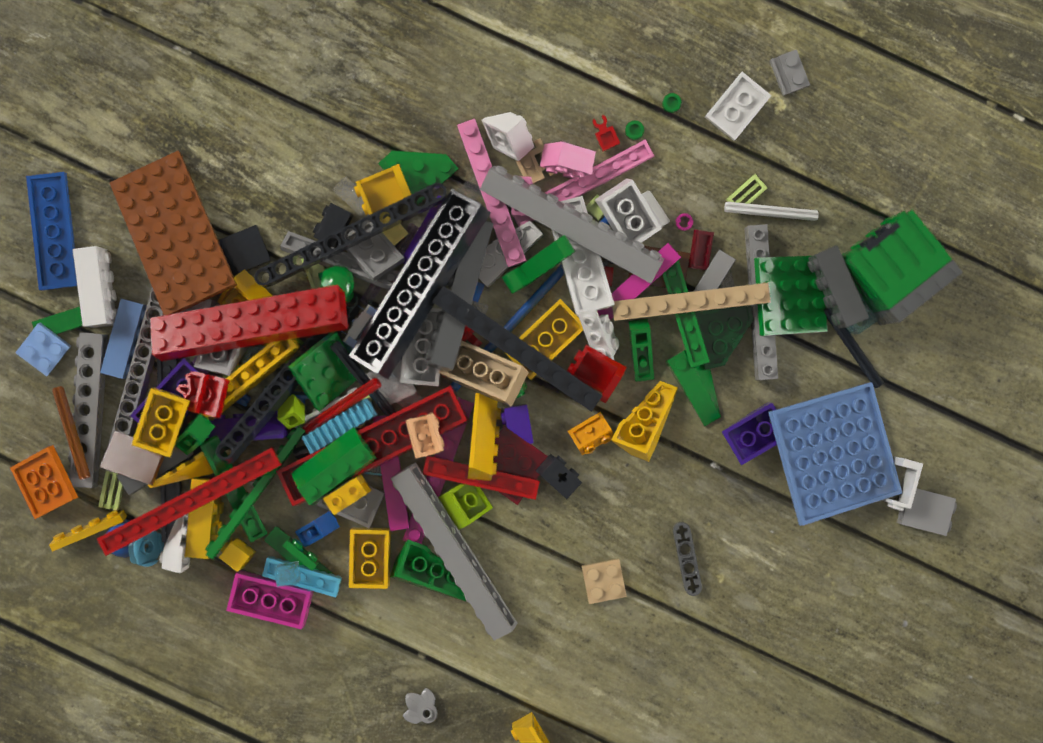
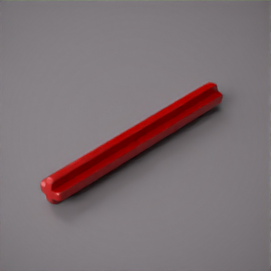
M378 378L371 379L303 425L305 433L309 434V432L334 419L337 415H340L381 387L380 380Z

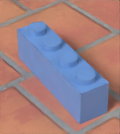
M126 299L120 300L100 373L127 379L147 305Z

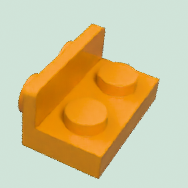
M601 412L568 431L582 455L592 453L601 444H607L614 435Z

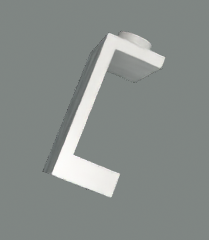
M894 457L895 465L907 468L901 487L902 494L899 495L898 501L889 498L882 501L888 502V507L904 511V508L911 509L923 464Z

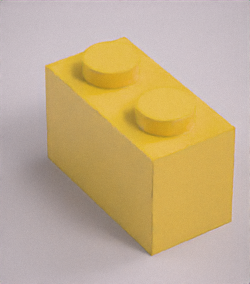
M237 538L234 541L230 540L225 543L220 550L222 554L219 558L238 572L249 563L257 551L240 538Z

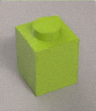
M294 394L289 396L278 409V420L288 429L305 423V404Z

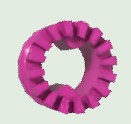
M683 213L676 218V226L679 230H689L693 225V218L689 214ZM681 217L689 219L688 227L683 228L680 226Z

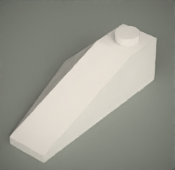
M188 514L177 519L174 523L164 549L160 553L159 561L162 563V569L182 573L189 568L190 558L185 557Z

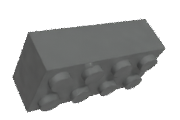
M836 245L809 257L808 267L817 277L815 280L816 285L825 295L823 301L826 307L832 311L831 319L834 325H838V328H846L869 318L838 246Z

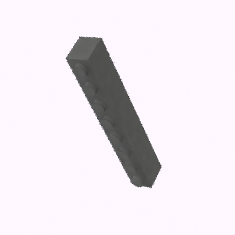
M485 221L447 283L450 291L469 304H472L494 224ZM442 309V311L438 312L436 318L438 326L431 335L433 343L426 353V359L428 360L427 366L450 372L454 369L465 324Z

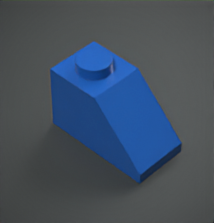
M328 511L298 529L295 533L304 548L340 526L336 517L331 511Z

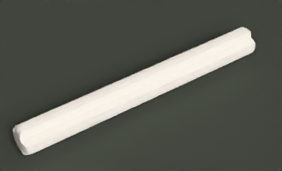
M726 202L724 206V211L729 213L816 221L819 215L817 210Z

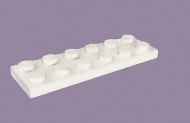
M583 196L560 201L564 204L569 203L576 208L575 210L580 213H588ZM552 229L554 240L564 236ZM567 238L576 252L563 260L561 264L576 316H578L581 310L596 309L598 311L613 307L614 301L600 255Z

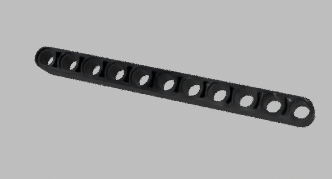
M434 183L260 268L255 273V281L261 286L271 287L443 203L449 191L443 184ZM442 188L444 191L443 195L436 198L434 195L435 191ZM420 197L426 198V203L423 206L417 205V200ZM407 205L408 212L405 215H401L400 208ZM385 214H390L391 220L388 223H383L382 221ZM372 222L373 229L370 232H366V224ZM350 231H355L356 237L350 241L348 234ZM337 239L338 246L335 249H332L331 242L332 240ZM319 247L321 254L315 258L313 252ZM299 256H302L304 259L303 264L298 266L296 260ZM285 264L286 272L280 274L279 268ZM268 273L269 279L267 282L264 283L262 281L263 274Z
M355 293L351 301L356 303L353 306H347L348 303H346L348 325L361 309L360 301ZM344 330L335 331V332H337L338 336H340V334H341L342 331H344ZM323 334L312 335L306 339L218 445L216 455L223 463L232 464L240 457L297 388L299 383L295 377L290 381H286V377L293 374L288 366L324 338ZM277 389L282 390L280 395H273L274 391H276ZM269 404V408L266 411H261L263 405ZM251 420H257L254 426H248ZM243 434V440L236 442L237 436ZM226 450H231V454L228 457H223V453Z

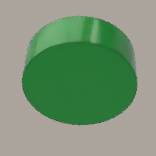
M675 93L667 94L662 101V107L668 113L677 112L682 105L680 96Z
M633 120L626 125L625 135L628 139L636 141L643 136L644 126L641 122Z

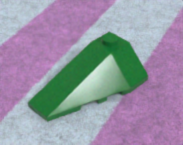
M686 350L666 360V364L704 427L720 418L721 414L711 369L705 370L704 365L691 368Z

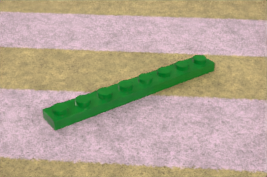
M302 428L293 429L287 436L289 441L286 445H281L276 451L282 465L305 435V430ZM282 465L265 473L262 477L256 478L252 484L254 488L251 493L246 492L241 499L242 505L240 508H235L230 514L229 518L231 520L227 525L223 524L218 530V538L215 542L211 540L205 549L207 557L212 560L215 559Z

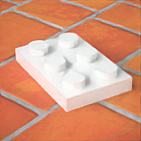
M741 72L707 113L705 118L735 141L772 95L745 73Z

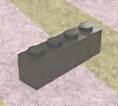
M174 445L171 457H164L156 479L199 453L197 449L187 456ZM120 474L116 475L128 495L134 494L148 485Z

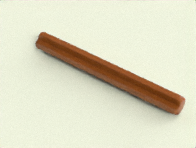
M55 387L52 389L78 477L80 480L89 478V468L64 387Z

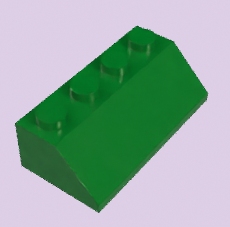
M353 427L293 471L291 475L297 489L307 503L315 505L377 458L356 428Z

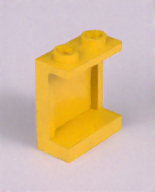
M399 164L356 181L357 186H354L358 198L362 196L364 204L361 206L365 215H371L411 195Z
M360 475L323 498L332 514L335 515L371 492L372 489L363 475Z

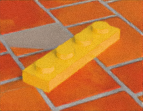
M111 511L106 514L107 517L100 519L97 517L89 521V524L86 526L78 525L67 534L61 532L55 535L49 544L52 552L124 522L127 517L125 511Z

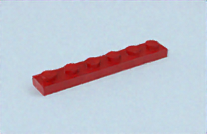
M426 456L423 475L536 500L540 480L496 471V475H492L491 481L468 479L469 464Z

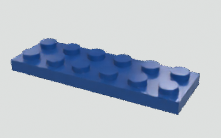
M58 172L26 176L39 290L78 287L73 255L75 244L67 173Z

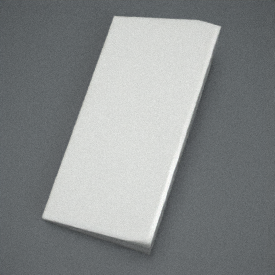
M650 191L642 193L643 198L661 228L668 224L670 220Z

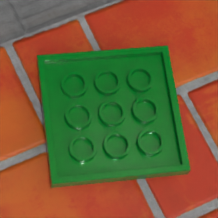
M811 256L754 258L756 284L768 283L770 303L757 304L760 336L828 332L827 317L824 313L826 305L823 301L825 295L822 290L818 289L815 282L817 277L808 267V258Z

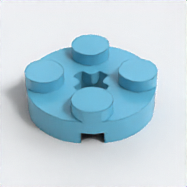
M154 531L130 543L128 551L131 563L145 567L156 564L158 562L156 559L164 549L162 535ZM145 544H148V548H146V552H145V549H144Z

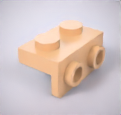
M434 413L406 420L416 459L443 451L444 441L439 435V422Z

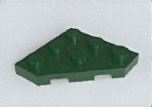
M751 305L695 313L710 363L704 364L705 370L725 366L728 358L754 320Z

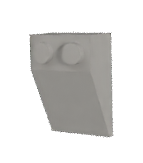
M248 347L197 355L194 368L230 376Z

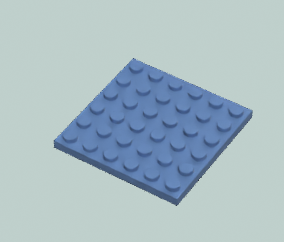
M872 382L768 412L799 525H806L902 494Z

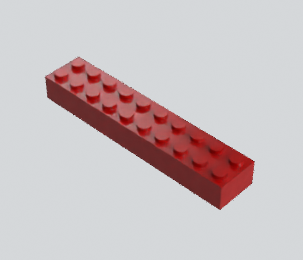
M338 285L150 318L152 356L161 361L348 329L345 292Z
M448 386L359 430L358 433L377 459L347 481L413 450L406 420L434 413L439 422L438 431L440 436L470 422L454 388ZM324 448L276 471L292 506H298L306 502V500L297 489L291 473Z

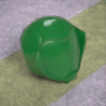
M335 265L318 273L321 283L320 288L338 285L345 292L346 303L353 299L355 282L352 272L346 267Z

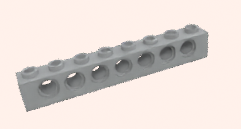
M767 224L749 225L744 228L748 285L756 284L754 258L770 257ZM757 304L751 305L754 318L751 323L755 380L778 379L775 335L760 336Z
M80 333L76 341L78 356L75 358L77 375L74 376L76 392L72 398V403L75 405L72 416L81 445L85 443L88 447L84 455L90 477L82 480L79 479L71 451L68 456L71 464L67 475L73 487L94 488L98 487L106 376V374L100 373L108 346V335ZM89 348L94 350V355L91 358L88 356ZM88 367H91L93 370V374L90 377L86 374ZM87 386H90L92 390L89 396L85 393ZM86 405L90 407V413L88 415L84 413V407ZM84 424L89 427L87 434L82 430Z

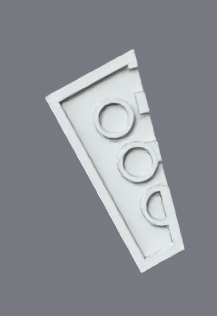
M531 221L515 229L524 254L544 236ZM498 239L487 246L479 279L488 288L509 269Z

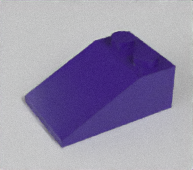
M772 402L762 405L722 431L740 465L777 445L768 413L776 410Z

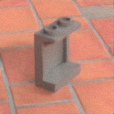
M916 489L911 509L904 508V511L900 510L897 523L947 536V532H950L952 527V514L955 513L957 508L956 498Z

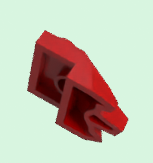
M195 371L186 374L187 385L179 384L176 390L183 394L185 399L189 400L187 410L220 418L230 380Z

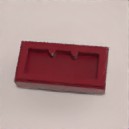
M694 230L688 268L707 270L710 262L714 232Z

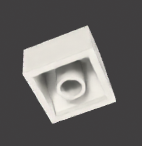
M509 112L482 119L494 149L519 161L534 148L532 135L528 132L527 123L522 116Z

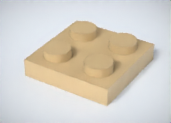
M619 558L582 565L589 604L627 597Z

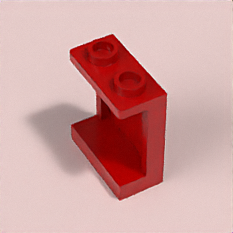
M586 345L583 351L578 350L573 359L576 363L571 362L567 372L602 393L600 401L606 403L622 379L627 367Z

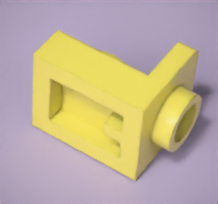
M387 216L382 221L383 223H388L391 218ZM401 224L382 232L394 246L409 234Z

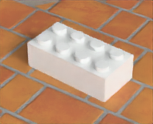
M98 246L73 249L83 327L113 326L118 310L115 309L114 302L117 297L112 287L114 275L110 271V263L112 262L110 252Z

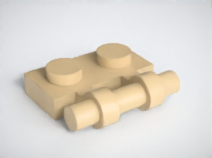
M541 138L534 141L537 148L529 151L521 160H515L522 176L531 177L533 184L545 179L542 172L546 168L540 167L535 158L539 154L542 157L544 144Z

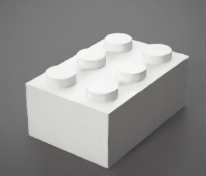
M632 179L623 180L595 199L613 231L624 233L633 242L639 241L642 243L662 229Z

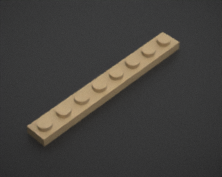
M768 283L614 301V321L770 303Z

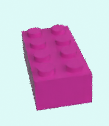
M240 570L235 574L226 611L302 630L306 624L314 591Z

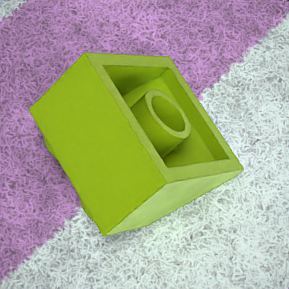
M463 483L456 485L438 497L458 530L468 526L493 508L480 487Z

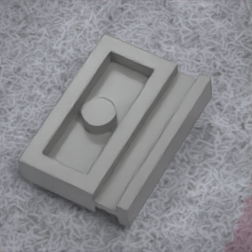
M797 49L770 59V64L782 96L810 86Z

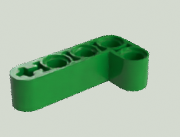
M564 235L524 264L504 275L502 279L513 294L537 280L576 251L566 235Z

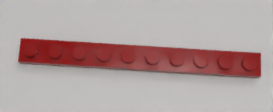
M270 448L97 538V541L105 556L282 464L274 449Z

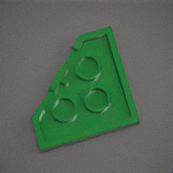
M391 151L378 163L383 170L399 164L411 195L434 183L443 184L459 170L446 154ZM420 197L417 200V205L422 203L426 198Z

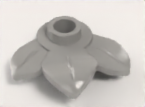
M425 688L421 695L416 693L406 694L405 701L409 710L403 714L405 720L413 724L420 723L421 721L431 723L436 720L438 712L434 706L435 696L432 691ZM426 710L430 712L429 717L425 715Z

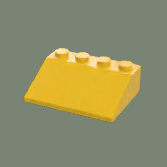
M533 712L512 723L513 730H511V733L516 741L519 740L520 743H550Z

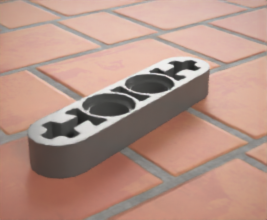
M677 522L673 526V536L683 586L688 595L696 596L701 592L702 584L691 530L685 522ZM680 525L687 529V531H684V538L689 537V541L682 540L678 542V539H682L681 534L676 532ZM683 544L690 546L691 550L688 554L680 552V547ZM686 563H692L694 565V571L692 573H686L684 571V565ZM696 575L697 578H693V582L698 587L692 592L691 589H688V586H691L690 579L686 580L685 577Z

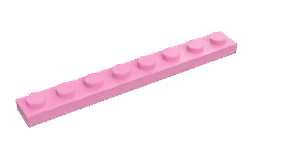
M472 119L458 124L457 127L479 188H481L489 169L492 168V164L476 120ZM481 191L487 210L490 212V219L494 223L493 227L508 268L526 262L506 204Z

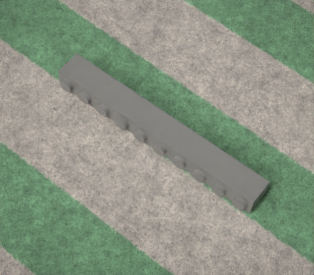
M493 166L490 168L481 185V191L554 231L566 235L567 238L649 283L653 281L664 261L659 252L644 248V245L639 241L633 242L629 240L627 235L620 231L615 232L611 230L610 226L604 222L598 223L588 213L576 211L573 205L569 203L564 204L558 201V197L555 195H547L541 191L540 187L525 183L522 177L507 173L504 167Z
M416 462L397 472L391 478L394 488L400 492L405 505L412 511L415 521L421 525L424 535L431 541L435 552L442 558L445 568L452 574L456 585L463 591L466 601L471 604L477 618L484 624L487 634L495 641L512 632L518 624Z

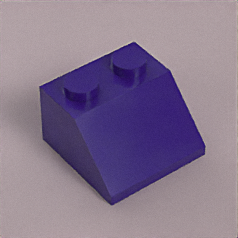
M527 404L504 408V412H501L502 423L507 424L509 430L529 444L534 443Z

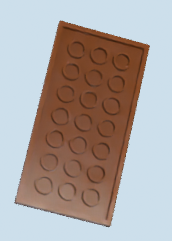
M179 150L110 182L163 315L182 312L237 286Z

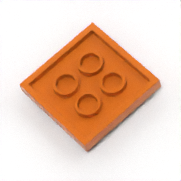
M54 445L10 467L34 519L40 518L78 498Z

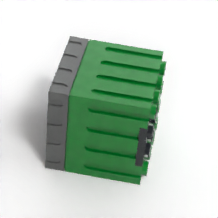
M913 209L908 212L903 210L896 215L886 218L880 223L881 227L871 230L865 235L866 239L856 242L850 247V251L841 254L863 305L879 325L900 323L963 273Z

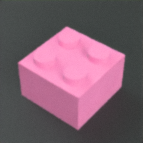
M565 142L544 144L540 167L546 168V172L563 173V177L574 178L575 176L583 178L584 175L592 173L596 151Z

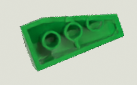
M407 540L395 559L390 577L466 601L463 591L456 585L454 577L445 568L442 558L436 556L427 546Z

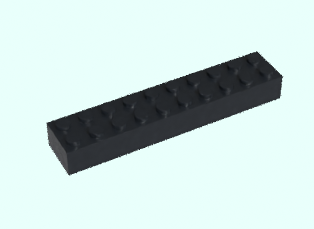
M451 189L349 355L351 358L388 380L433 308V299L442 286L446 287L489 217L490 212L482 204Z

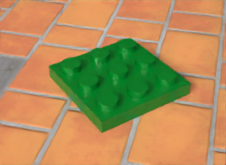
M337 332L328 333L288 366L314 408L319 412L357 381L330 347L336 341H339L344 346Z

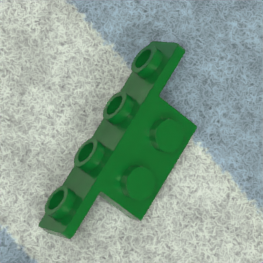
M278 526L274 527L264 539L268 545L290 563L304 565L311 571L318 569L328 574H334L317 560L318 557L314 553L306 551L301 542L297 539L293 540Z

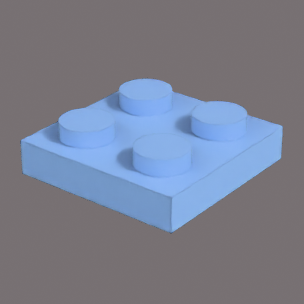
M38 323L15 353L41 373L48 376L70 349L71 345L42 323Z

